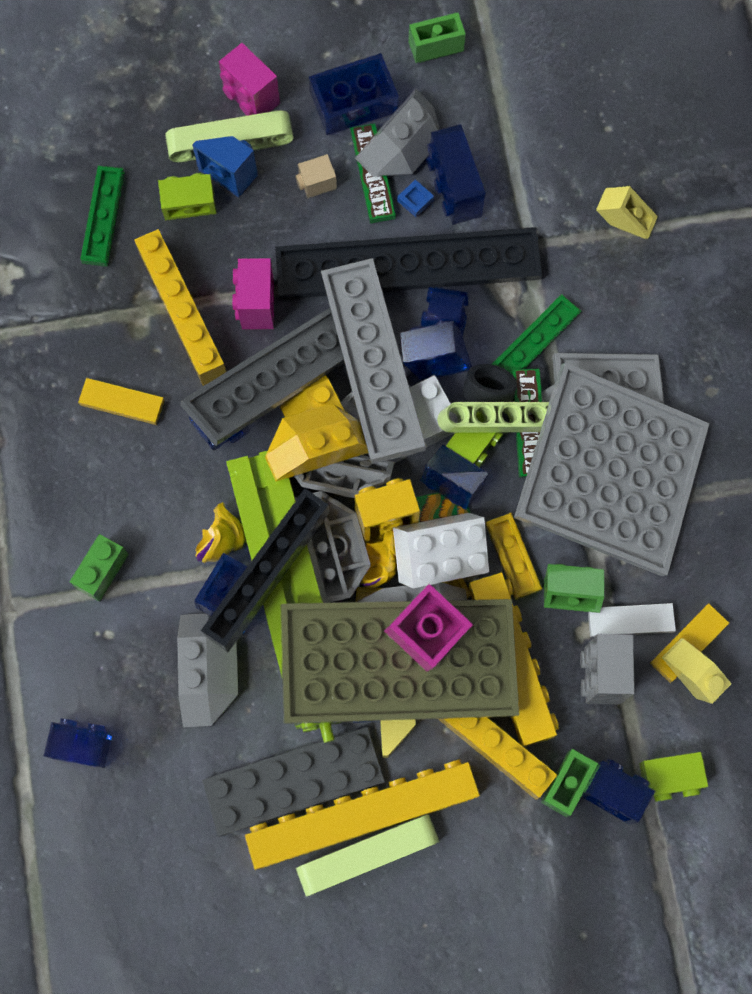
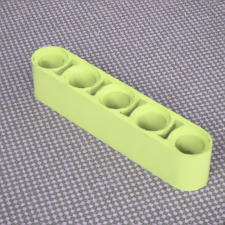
M273 111L178 127L168 130L165 135L169 159L173 162L196 160L192 144L198 140L234 136L239 141L245 140L254 150L285 145L294 138L290 116L286 111Z
M455 402L440 411L437 421L442 430L450 433L540 432L549 402ZM449 412H453L457 416V423L450 419ZM476 412L482 414L484 423L477 420ZM502 412L509 416V423L504 421ZM528 412L534 415L535 423L530 421Z
M428 814L297 867L296 871L307 897L440 841Z

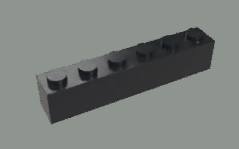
M307 489L303 490L203 626L201 632L205 637L226 652L231 650L329 515V504Z

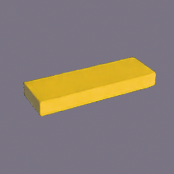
M86 378L78 403L80 406L157 425L165 400L163 397Z
M512 513L487 521L485 523L506 578L510 580L515 600L541 591V584Z
M708 603L650 664L670 683L673 682L677 675L662 657L681 638L702 652L729 622Z

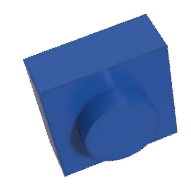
M415 179L397 196V201L412 215L417 217L434 201V195Z

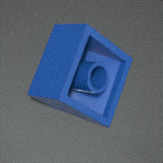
M234 136L198 140L192 144L198 170L204 174H210L212 180L238 198L258 176L254 149L245 140L239 141Z

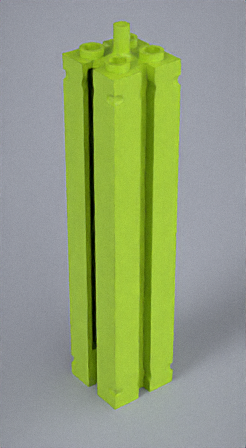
M267 451L260 452L258 456L251 458L245 456L226 461L251 560H253L295 502L289 478L275 481L265 459ZM307 545L263 604L281 676L280 605L322 603ZM342 722L299 723L294 725L297 730L302 728L303 732H310L320 728L323 742L328 743L335 740L331 725Z

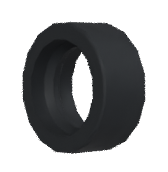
M477 364L467 372L463 385V395L469 402H512L517 382L510 372L501 367L490 364ZM482 385L492 386V387H494V388H496V389H498V390L489 389V388L484 387V386H482Z

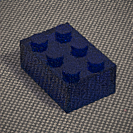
M382 53L308 76L310 94L326 135L394 114L399 108V95Z
M459 124L431 132L430 143L427 144L429 156L426 157L429 171H434L436 179H434L437 194H442L444 199L442 208L445 217H450L452 225L482 217L486 192L462 125Z

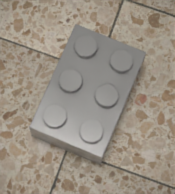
M597 634L585 646L584 651H581L580 666L585 668V679H581V696H585L586 704L620 705L634 695L633 635Z

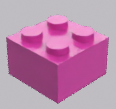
M243 43L219 61L220 77L224 86L222 88L223 92L230 100L235 99L239 103L241 110L246 116L271 112L280 104L277 76Z
M238 259V269H233V284L235 285L236 294L232 296L233 310H235V319L240 320L242 329H274V276L271 259Z
M428 584L384 632L423 669L429 671L436 666L473 624L434 587Z

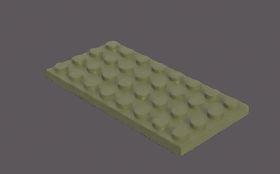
M512 599L447 600L473 625L436 666L429 671L423 669L384 632L411 601L281 604L284 724L519 716Z

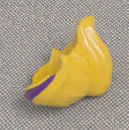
M223 502L219 503L213 510L215 520L208 530H202V540L195 549L198 562H216L225 558L231 551L243 548L245 542L243 526L225 508Z
M392 530L384 534L383 541L365 543L371 567L360 585L366 588H376L387 583L396 575L397 560L394 532Z

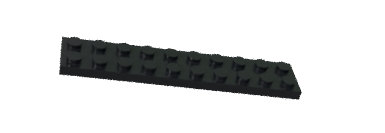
M536 227L275 247L279 300L327 296L321 271L372 258L382 292L541 280L542 278Z

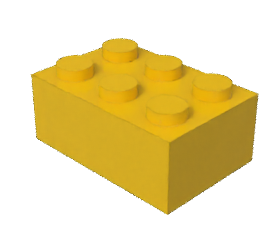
M402 478L394 479L387 482L386 486L377 489L375 486L366 487L359 490V494L355 495V512L364 543L383 541L384 534L390 530L393 531V527L419 522L420 510L410 479L405 481Z

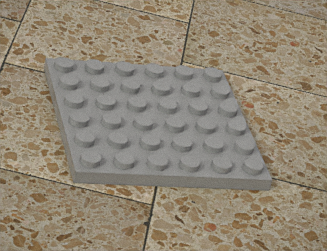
M565 362L560 366L514 518L659 576H667L709 423Z

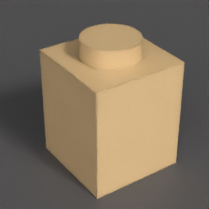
M328 154L298 164L299 174L295 175L299 189L305 190L307 198L337 189L336 175Z

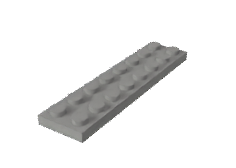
M373 258L321 271L371 464L426 451Z

